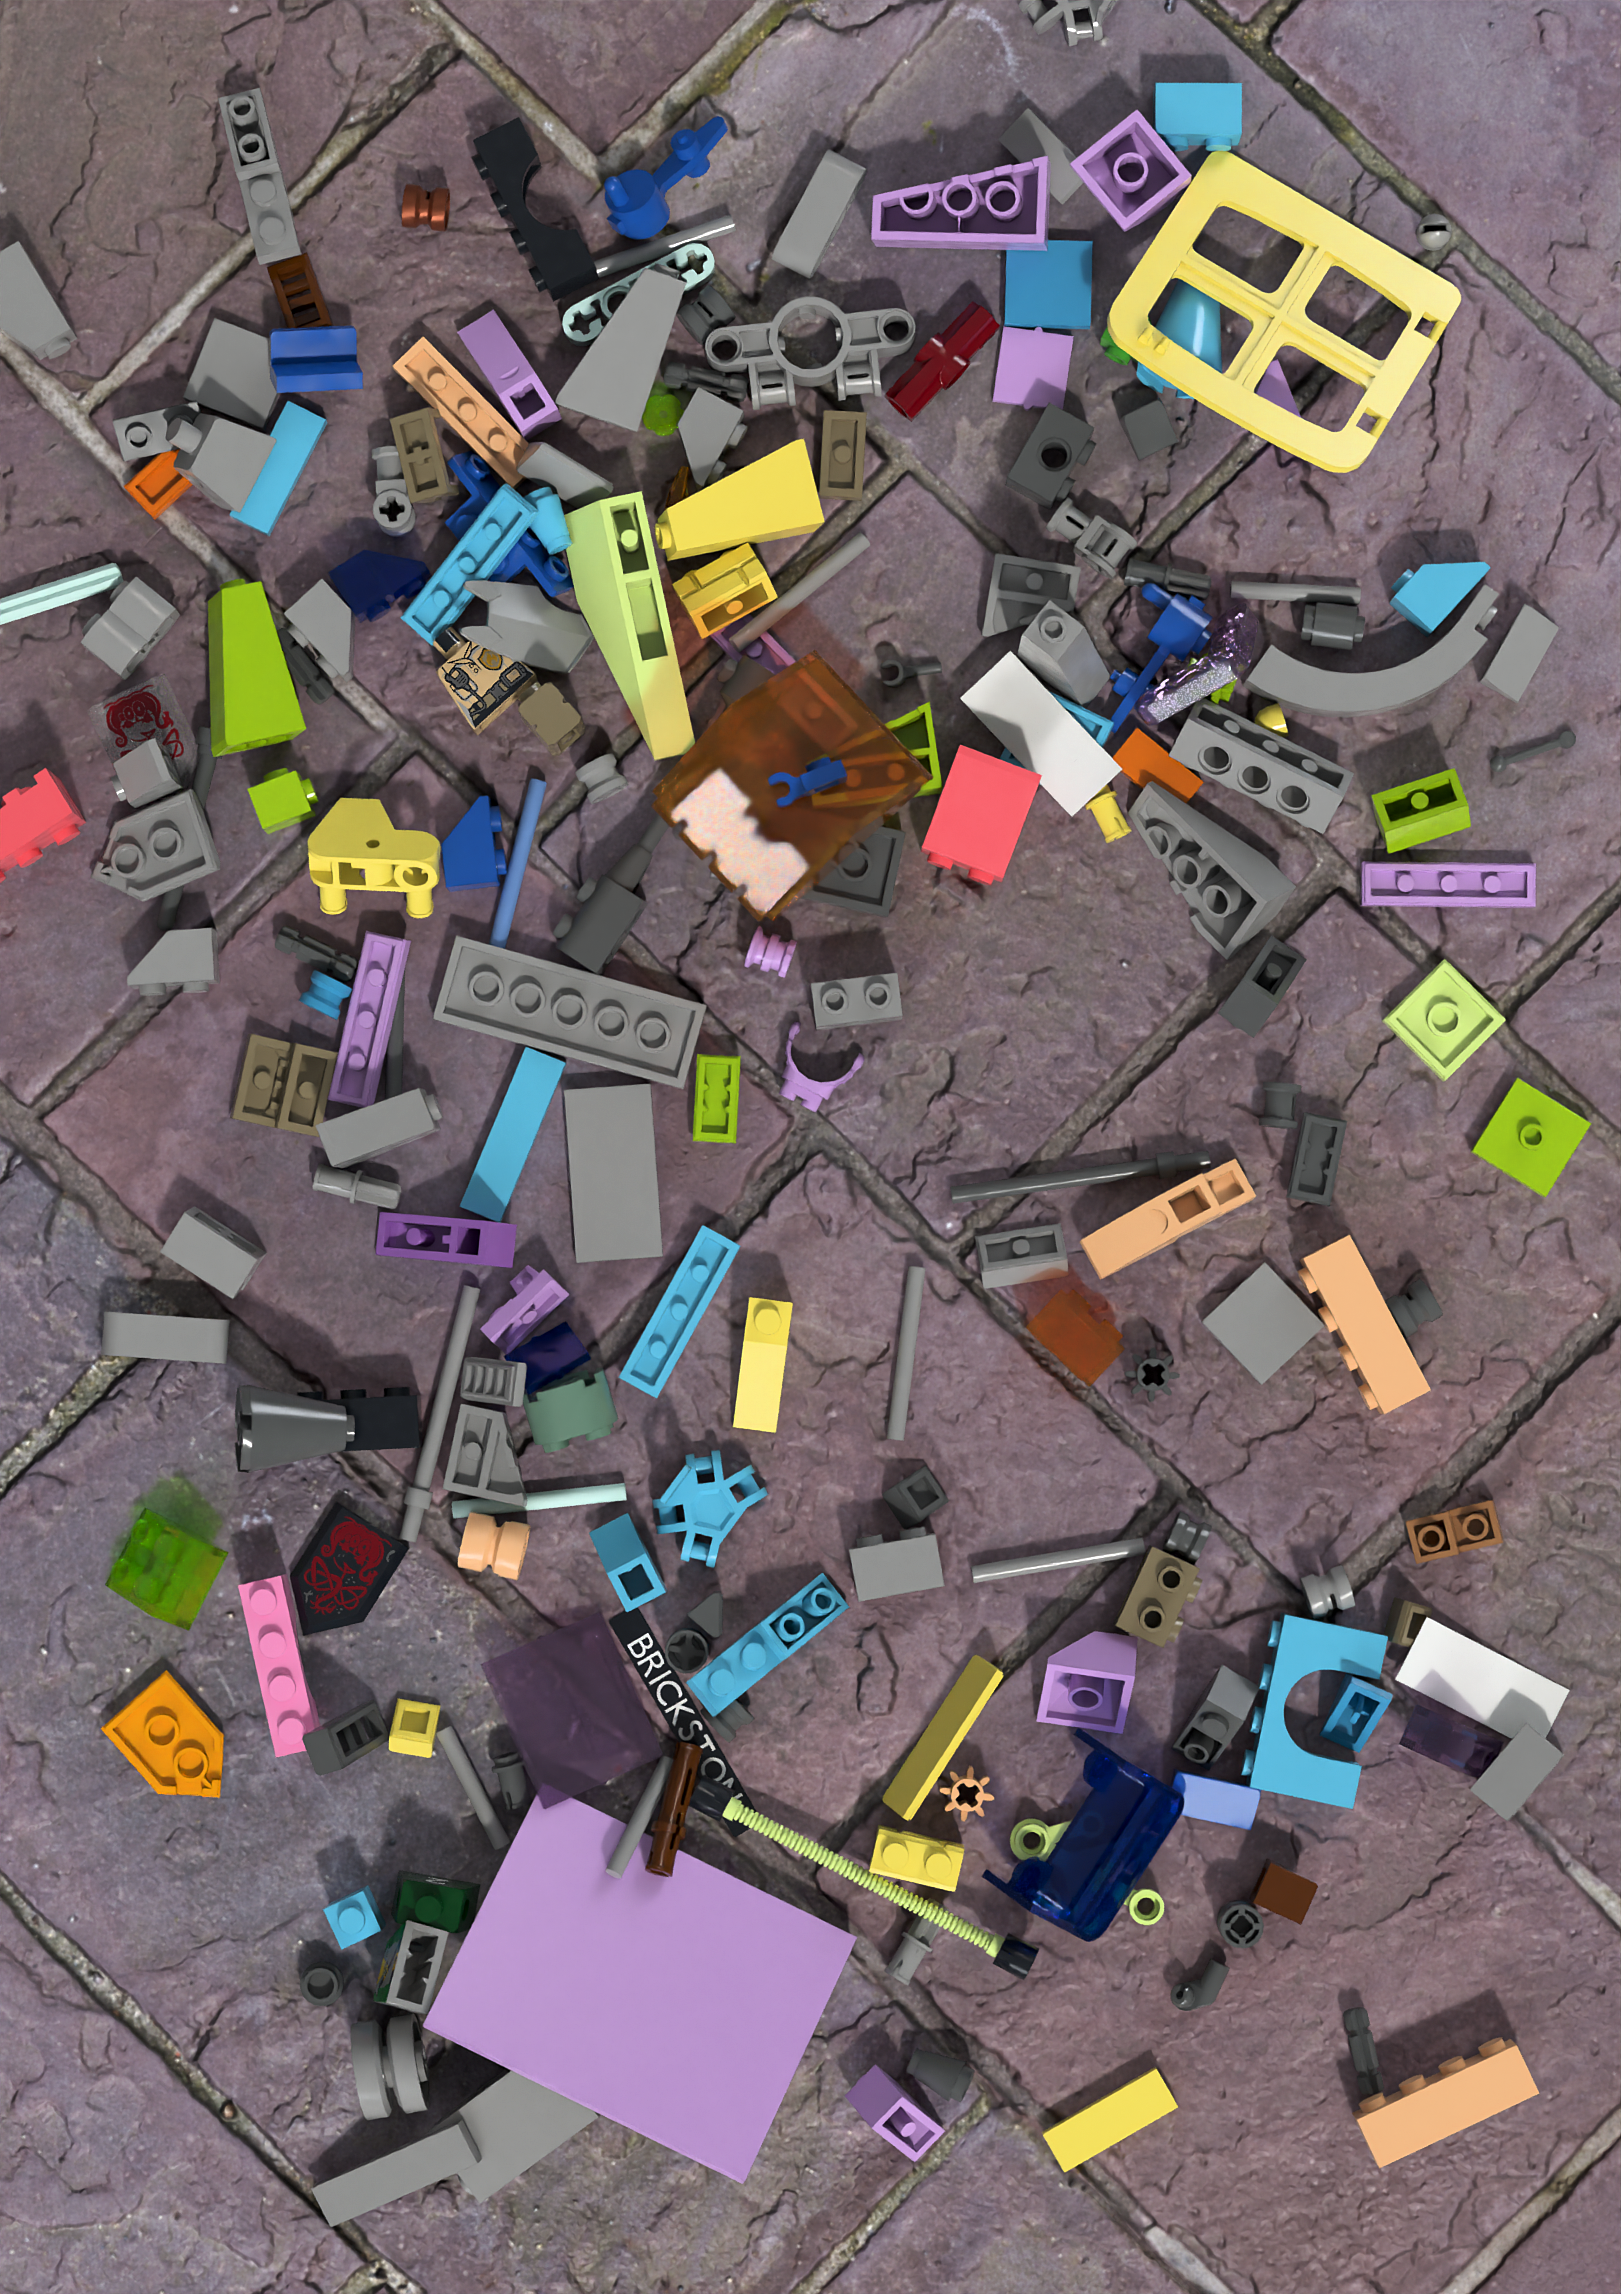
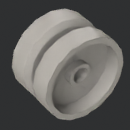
M409 2013L390 2018L387 2025V2044L383 2030L375 2019L353 2023L350 2034L353 2069L360 2105L366 2120L389 2117L394 2107L393 2087L398 2104L406 2114L428 2110L430 2106L428 2062L415 2014Z

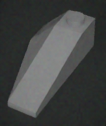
M1153 781L1146 784L1128 812L1153 857L1162 859L1171 874L1173 881L1169 884L1175 894L1182 893L1194 913L1190 919L1195 928L1226 960L1232 958L1278 914L1296 888L1267 857Z

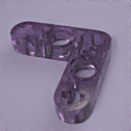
M1240 603L1231 607L1218 618L1214 625L1208 656L1152 687L1136 701L1134 709L1146 725L1153 726L1234 681L1246 671L1251 662L1259 624L1258 619L1246 603Z

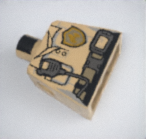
M452 627L443 631L433 642L436 649L448 660L436 673L477 736L511 706L527 688L538 681L535 673L522 662L497 654L472 641L466 643Z

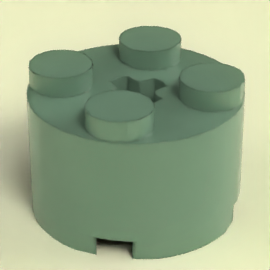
M596 1368L592 1378L589 1377L588 1370L540 1383L542 1391L537 1392L533 1396L530 1388L524 1390L523 1406L535 1445H542L544 1453L566 1448L570 1445L569 1440L584 1434L587 1441L607 1436L612 1433L613 1423L619 1419L604 1368Z

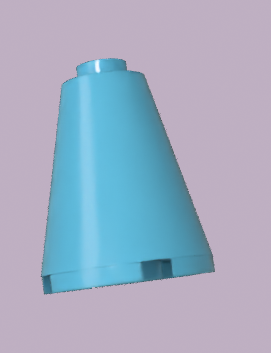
M1179 279L1155 328L1174 343L1222 373L1220 302ZM1138 361L1136 375L1144 385L1159 393H1163L1164 386L1177 389V398L1194 399Z

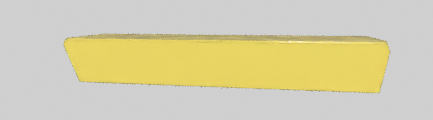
M974 1655L883 1795V1802L905 1820H911L1003 1678L1002 1670L979 1655Z

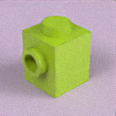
M287 768L272 771L263 776L264 783L247 789L262 829L267 834L316 816L312 804L318 803L319 800L310 778L302 780L301 775L296 770L290 773Z

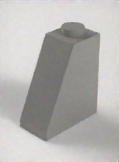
M17 241L0 251V332L38 359L42 360L47 356L49 359H53L67 352L71 348L70 343L76 340L77 337L20 242Z
M417 1088L316 1125V1129L331 1166L348 1168L441 1130L437 1120L443 1118V1114L435 1095L427 1096L425 1089Z

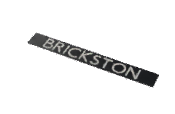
M637 1607L629 1612L624 1611L609 1620V1624L678 1742L694 1744L703 1749L697 1769V1775L700 1780L703 1775H706L735 1791L733 1797L742 1801L741 1804L744 1805V1808L749 1807V1811L752 1809L754 1813L757 1812L675 1670L668 1664L664 1651L639 1608ZM722 1816L734 1837L750 1829L749 1825H744V1822L739 1823V1819L731 1821Z

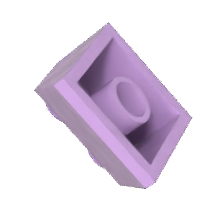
M1135 110L1070 163L1073 171L1124 232L1157 215L1186 191L1192 177L1138 110Z

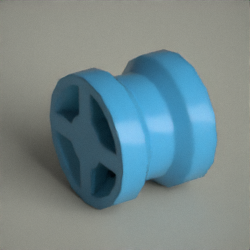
M314 970L310 977L312 984L309 990L303 992L298 1001L337 1020L341 1013L339 1006L342 1000L348 998L353 989Z

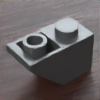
M1221 1665L1202 1692L1171 1749L1209 1771L1245 1722L1260 1686Z

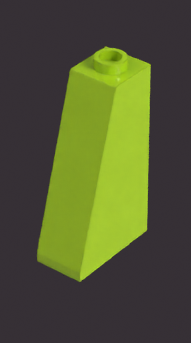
M235 579L225 582L219 586L220 591L208 601L210 725L213 757L290 741L306 730L261 581L246 584L244 579Z

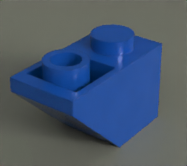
M488 795L479 796L441 844L445 882L449 892L501 886L500 875L507 874L504 848L497 849L495 832L502 831L500 806H492Z

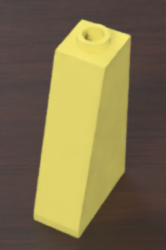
M804 439L789 443L667 508L657 519L655 537L659 548L665 549L667 561L736 548L747 542L751 545L815 532L825 521Z

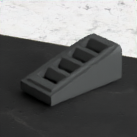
M373 1699L305 1734L302 1740L316 1774L321 1776L347 1767L387 1742L389 1734ZM359 1718H361L369 1739H367L366 1734L364 1732V1729Z

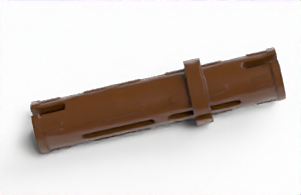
M677 1742L675 1745L673 1762L658 1821H653L651 1828L654 1837L647 1865L645 1866V1871L663 1877H672L679 1843L680 1840L685 1839L687 1829L684 1828L686 1813L698 1765L703 1753V1749L697 1745L685 1742Z

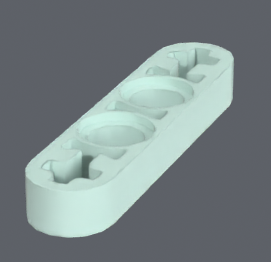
M688 244L571 306L565 312L562 321L566 338L577 346L591 345L604 327L601 324L600 318L589 324L590 332L586 335H583L580 330L572 332L571 329L575 326L574 318L581 315L584 320H589L597 315L593 306L600 304L603 317L608 321L612 316L607 307L610 298L616 294L626 295L645 268L653 270L655 263L667 267L676 264L677 271H681L689 265V256L694 255L698 260L705 258L707 261L703 263V272L701 274H697L693 269L681 274L682 281L687 282L683 295L704 285L712 278L715 271V260L712 252L702 244Z

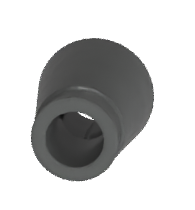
M917 2048L906 2072L913 2075L917 2080L948 2102L951 2098L961 2102L970 2086L975 2070L966 2066L967 2061L922 2051Z

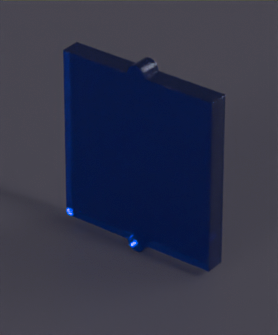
M566 1321L540 1336L532 1337L531 1341L504 1356L506 1361L526 1363L527 1370L524 1389L528 1395L555 1379H562L564 1374L591 1360L589 1353Z

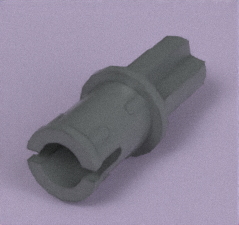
M1129 558L1124 580L1125 586L1131 585L1142 588L1146 583L1151 582L1169 594L1176 595L1179 593L1187 598L1194 596L1201 601L1208 598L1211 587V577L1208 575L1172 568V563L1169 562L1167 566L1134 560V558Z

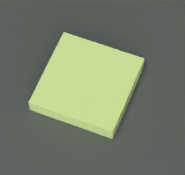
M1443 959L1382 1021L1444 1082L1506 1019L1451 964Z

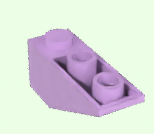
M494 309L457 332L526 441L562 419L557 406Z

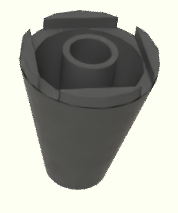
M239 1385V1388H237L235 1402V1428H237L235 1457L238 1472L249 1473L343 1451L346 1448V1441H354V1415H346L345 1406L252 1385Z

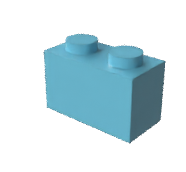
M1155 83L1153 91V129L1170 150L1174 152L1187 150L1188 145H1206V150L1213 152L1228 151L1231 149V146H1238L1242 135V83Z

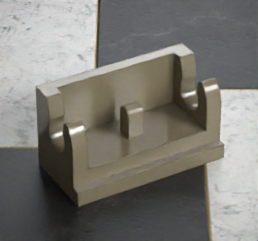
M427 407L390 418L410 503H433L442 500L441 497L459 494L458 486L450 485L434 420L441 418L439 409Z

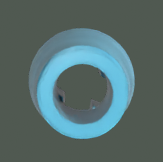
M543 487L523 497L540 512L529 527L547 549L549 555L559 553L570 547L573 543L569 537L570 534L559 495L553 494L550 487Z

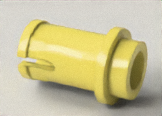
M1105 785L1085 805L1086 810H1092L1106 843L1113 842L1115 838L1119 839L1132 831L1114 798L1118 795L1117 792L1111 791L1108 785Z

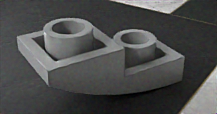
M1029 108L998 139L1020 163L1048 156L1051 163L1050 193L1062 205L1083 184L1082 180L1070 167V163L1077 156Z

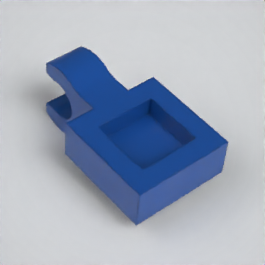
M830 757L816 760L805 766L807 773L800 775V777H793L785 772L771 775L768 778L770 786L782 782L790 788L787 796L776 800L777 806H790L801 797H808L846 782L847 774L841 759L835 762H831Z

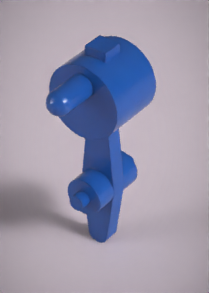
M720 116L714 117L695 133L690 129H683L675 133L670 142L673 152L653 175L644 170L634 169L623 172L617 177L610 176L606 178L604 182L606 190L605 202L611 212L607 220L612 229L621 235L624 234L626 237L635 240L649 238L661 231L667 224L670 216V208L665 200L667 190L686 175L691 178H697L709 170L710 161L707 155L728 130L724 119Z
M1151 582L1146 583L1142 587L1141 593L1143 597L1164 611L1147 637L1160 647L1140 676L1128 667L1123 673L1115 669L1110 676V679L1116 682L1112 690L1124 698L1110 721L1114 722L1111 730L1113 733L1117 732L1134 706H1137L1147 714L1151 708L1158 712L1165 704L1159 699L1163 691L1150 682L1169 654L1183 662L1191 651L1199 655L1212 636V633L1206 630L1213 617L1203 610L1206 604L1194 596L1187 600L1177 593L1173 597Z

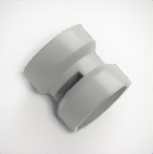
M1342 1565L1330 1568L1326 1575L1317 1577L1311 1574L1300 1578L1303 1595L1313 1620L1326 1616L1328 1610L1334 1608L1346 1610L1355 1607L1351 1586Z

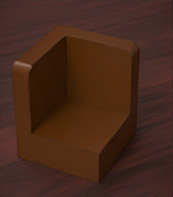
M1267 1858L1249 1899L1254 1904L1301 1925L1318 1885L1314 1881L1287 1870L1283 1865Z

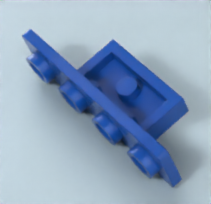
M472 451L454 455L447 461L450 468L472 495L445 521L459 541L501 488L490 474L488 464ZM530 527L527 528L489 577L491 582L510 583L523 569L528 567L551 597L568 592L574 587L566 565L559 558L549 555L547 549Z

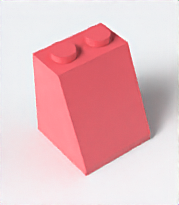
M960 745L922 845L921 852L928 855L927 862L946 870H951L953 864L969 870L968 878L982 884L991 886L993 880L1002 883L1042 775Z

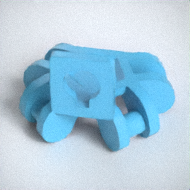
M720 1450L711 1451L712 1456L695 1458L694 1454L685 1455L686 1465L660 1499L652 1500L653 1508H658L661 1525L656 1526L657 1534L687 1531L680 1560L689 1562L690 1558L706 1561V1566L711 1568L715 1567L720 1543L746 1508L768 1495L765 1487L760 1489L751 1475L755 1472L752 1465L745 1467L724 1480ZM714 1473L715 1482L698 1484V1475ZM736 1483L745 1497L740 1502H737L729 1489ZM676 1505H683L684 1522H678ZM696 1533L712 1537L711 1544L695 1541Z

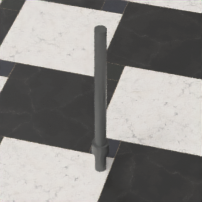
M1171 1151L1156 1153V1158L951 1186L950 1189L952 1203L955 1204L1156 1175L1159 1176V1179L1177 1177V1172L1211 1168L1208 1151L1174 1155V1152Z

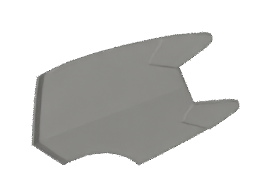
M487 580L466 581L463 584L467 591L488 602L486 626L463 627L459 632L470 641L497 654L535 668L565 674L571 672L595 638L582 614L566 612L555 607L543 596L538 586L491 582Z

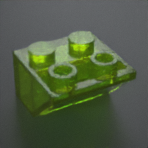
M144 1507L138 1521L131 1530V1535L118 1560L114 1563L105 1585L150 1616L189 1631L229 1552L192 1530Z

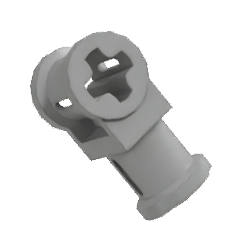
M378 447L371 451L372 459L376 460L378 479V481H375L376 500L373 504V514L379 527L385 534L391 537H402L412 531L416 522L415 511L410 503L397 447ZM399 506L402 513L397 515V521L391 522L387 515L392 513V507Z
M1068 497L1060 505L1046 526L1048 531L1053 532L1056 530L1075 544L1073 552L1078 554L1092 569L1109 579H1113L1116 575L1115 568L1129 549H1135L1138 544L1130 534L1114 523L1104 520L1099 515H1096L1093 520L1073 506V500ZM1112 544H1115L1112 550L1109 552V554L1105 557L1104 555L1108 551L1110 546Z

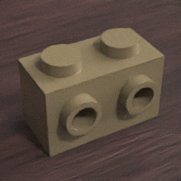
M1149 1545L1113 1624L1161 1648H1164L1167 1640L1174 1643L1184 1622V1619L1178 1616L1185 1600L1190 1603L1194 1601L1203 1579L1196 1577L1200 1568Z

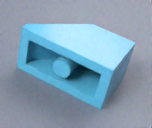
M1485 562L1423 564L1415 574L1410 569H1407L1391 587L1397 594L1389 604L1428 638L1486 575L1491 567Z

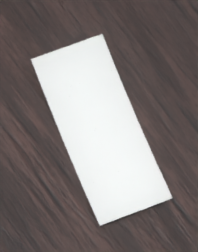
M1011 651L960 698L1027 770L1042 775L1040 784L1071 817L1122 770L1112 757Z
M1426 1617L1395 1679L1511 1739L1515 1737L1526 1723L1546 1739L1570 1691Z

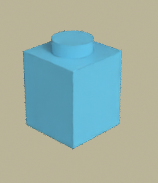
M368 1885L329 1903L323 1909L341 1950L382 1931L386 1926Z

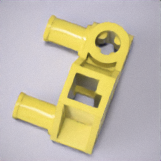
M340 798L311 833L307 841L310 879L320 888V909L330 915L340 914L347 908L345 889L406 892V912L413 918H425L431 915L434 908L432 888L438 884L440 879L439 860L441 846L438 839L428 832L395 830L379 799ZM363 869H365V879L360 875Z

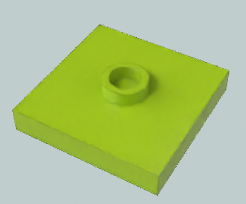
M1515 1078L1470 1152L1544 1198L1548 1195L1592 1123L1521 1079Z

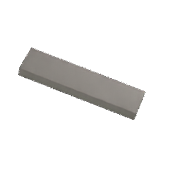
M462 2119L316 2183L311 2190L330 2227H333L474 2166L481 2161L482 2157Z

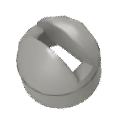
M1436 213L1425 216L1416 229L1418 243L1423 248L1431 251L1443 248L1448 243L1452 234L1449 220L1443 215ZM1444 226L1445 231L1425 233L1424 227Z

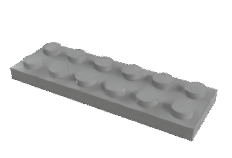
M456 936L433 1020L684 1090L707 1005Z

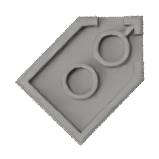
M186 790L116 820L109 833L108 838L110 840L101 861H97L91 878L144 902L220 870L221 862L200 800L194 790Z

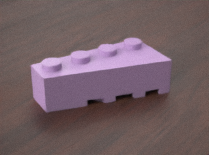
M1044 156L1016 165L1009 164L996 167L990 171L972 175L965 174L942 182L927 183L874 195L871 240L876 247L1048 251L1050 160L1048 156Z

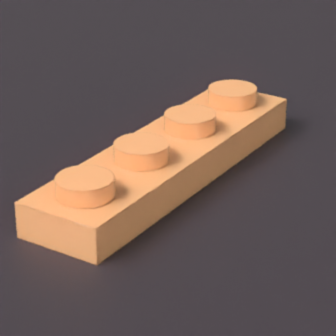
M423 336L393 365V369L432 409H439L440 417L506 484L515 490L527 479L518 473L516 469L529 443Z

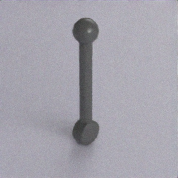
M1564 731L1557 739L1506 757L1494 756L1490 761V767L1495 772H1502L1509 764L1558 747L1568 749L1575 744L1576 736L1571 731Z

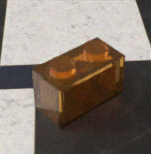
M1060 1289L1024 1328L1083 1384L1090 1387L1125 1350L1119 1343L1124 1336L1106 1319L1098 1324L1087 1313L1092 1306L1074 1289L1068 1294Z

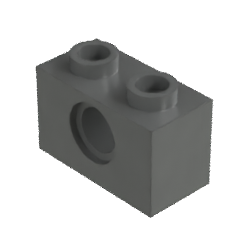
M1049 402L1009 472L1005 485L1051 510L1056 500L1063 503L1076 481L1069 477L1077 462L1085 466L1097 444L1090 440L1095 427ZM1055 449L1064 455L1066 462L1061 467L1050 468L1042 461V454L1047 450Z

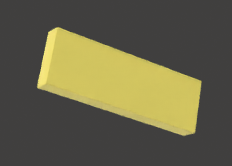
M1154 2067L1043 2131L1042 2134L1065 2173L1178 2108V2105L1157 2068Z

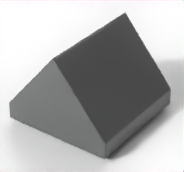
M714 1591L687 1614L712 1637H720L723 1632V1594H721V1591Z

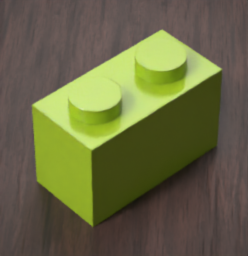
M1455 768L1371 795L1375 818L1388 854L1471 827L1469 806Z

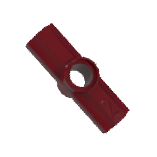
M972 301L942 334L938 332L922 347L913 360L915 363L889 388L885 398L901 416L912 422L942 389L946 391L962 376L971 363L969 360L995 335L1000 325L984 307Z

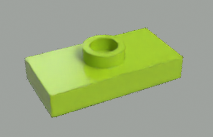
M697 1054L693 1141L736 1144L741 1056Z

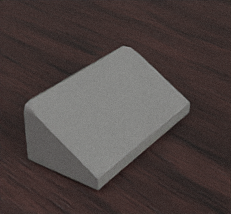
M545 442L529 443L516 469L518 473L541 487H550L553 494H558L559 498L577 509L605 499L614 488L612 483Z
M1524 603L1479 683L1518 703L1559 627L1534 608Z
M1061 1223L975 1236L983 1288L988 1289L1065 1277L1069 1274Z

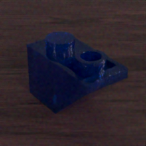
M362 550L328 572L360 623L366 619L369 622H374L382 618L392 609L389 604L403 595L406 599L416 596L427 584L426 580L432 577L428 567L422 561L369 550Z

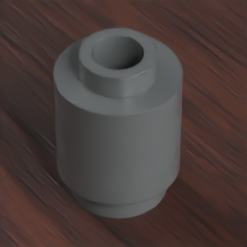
M1317 602V606L1306 605L1301 639L1312 641L1311 645L1352 650L1353 642L1362 643L1365 617L1357 616L1358 607Z

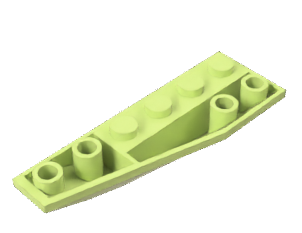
M642 491L598 500L565 514L569 537L573 543L566 549L577 603L654 760L697 752Z

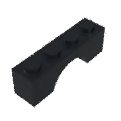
M518 117L474 139L473 142L477 154L471 157L473 164L482 181L490 177L496 189V192L490 194L491 199L500 217L503 218L509 215L516 229L510 231L509 234L520 255L528 252L534 264V267L528 269L539 293L547 289L554 302L598 280L596 266L577 229L559 230L547 227L537 221L526 207V194L529 184L542 166L538 153L520 118Z

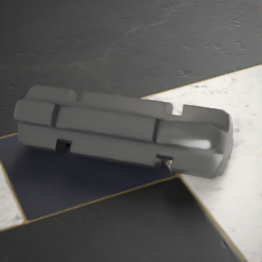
M673 361L668 362L666 366L664 385L667 387L681 389V386H686L687 391L695 392L700 387L719 398L721 394L727 395L728 400L742 402L746 398L749 383L748 378L732 374L731 378L725 377V372L696 366L686 369V364Z
M285 628L277 630L288 670L301 686L308 688L306 693L314 703L320 705L327 701L335 693L332 685L326 678L320 677L321 671L303 648L295 645L296 640Z
M283 926L278 933L275 941L276 949L288 955L294 952L296 953L295 958L325 972H328L330 969L334 971L333 976L344 981H349L353 977L358 966V960L355 957L344 952L341 955L336 954L338 949L308 935L302 938L299 936L300 931L289 926Z
M1364 2007L1348 2009L1344 2011L1343 2017L1346 2029L1350 2030L1351 2033L1348 2035L1355 2070L1359 2071L1360 2074L1357 2076L1359 2089L1363 2095L1379 2093L1383 2091L1384 2085L1381 2073L1376 2069L1379 2067L1373 2035L1371 2030L1367 2028L1370 2026L1368 2012Z

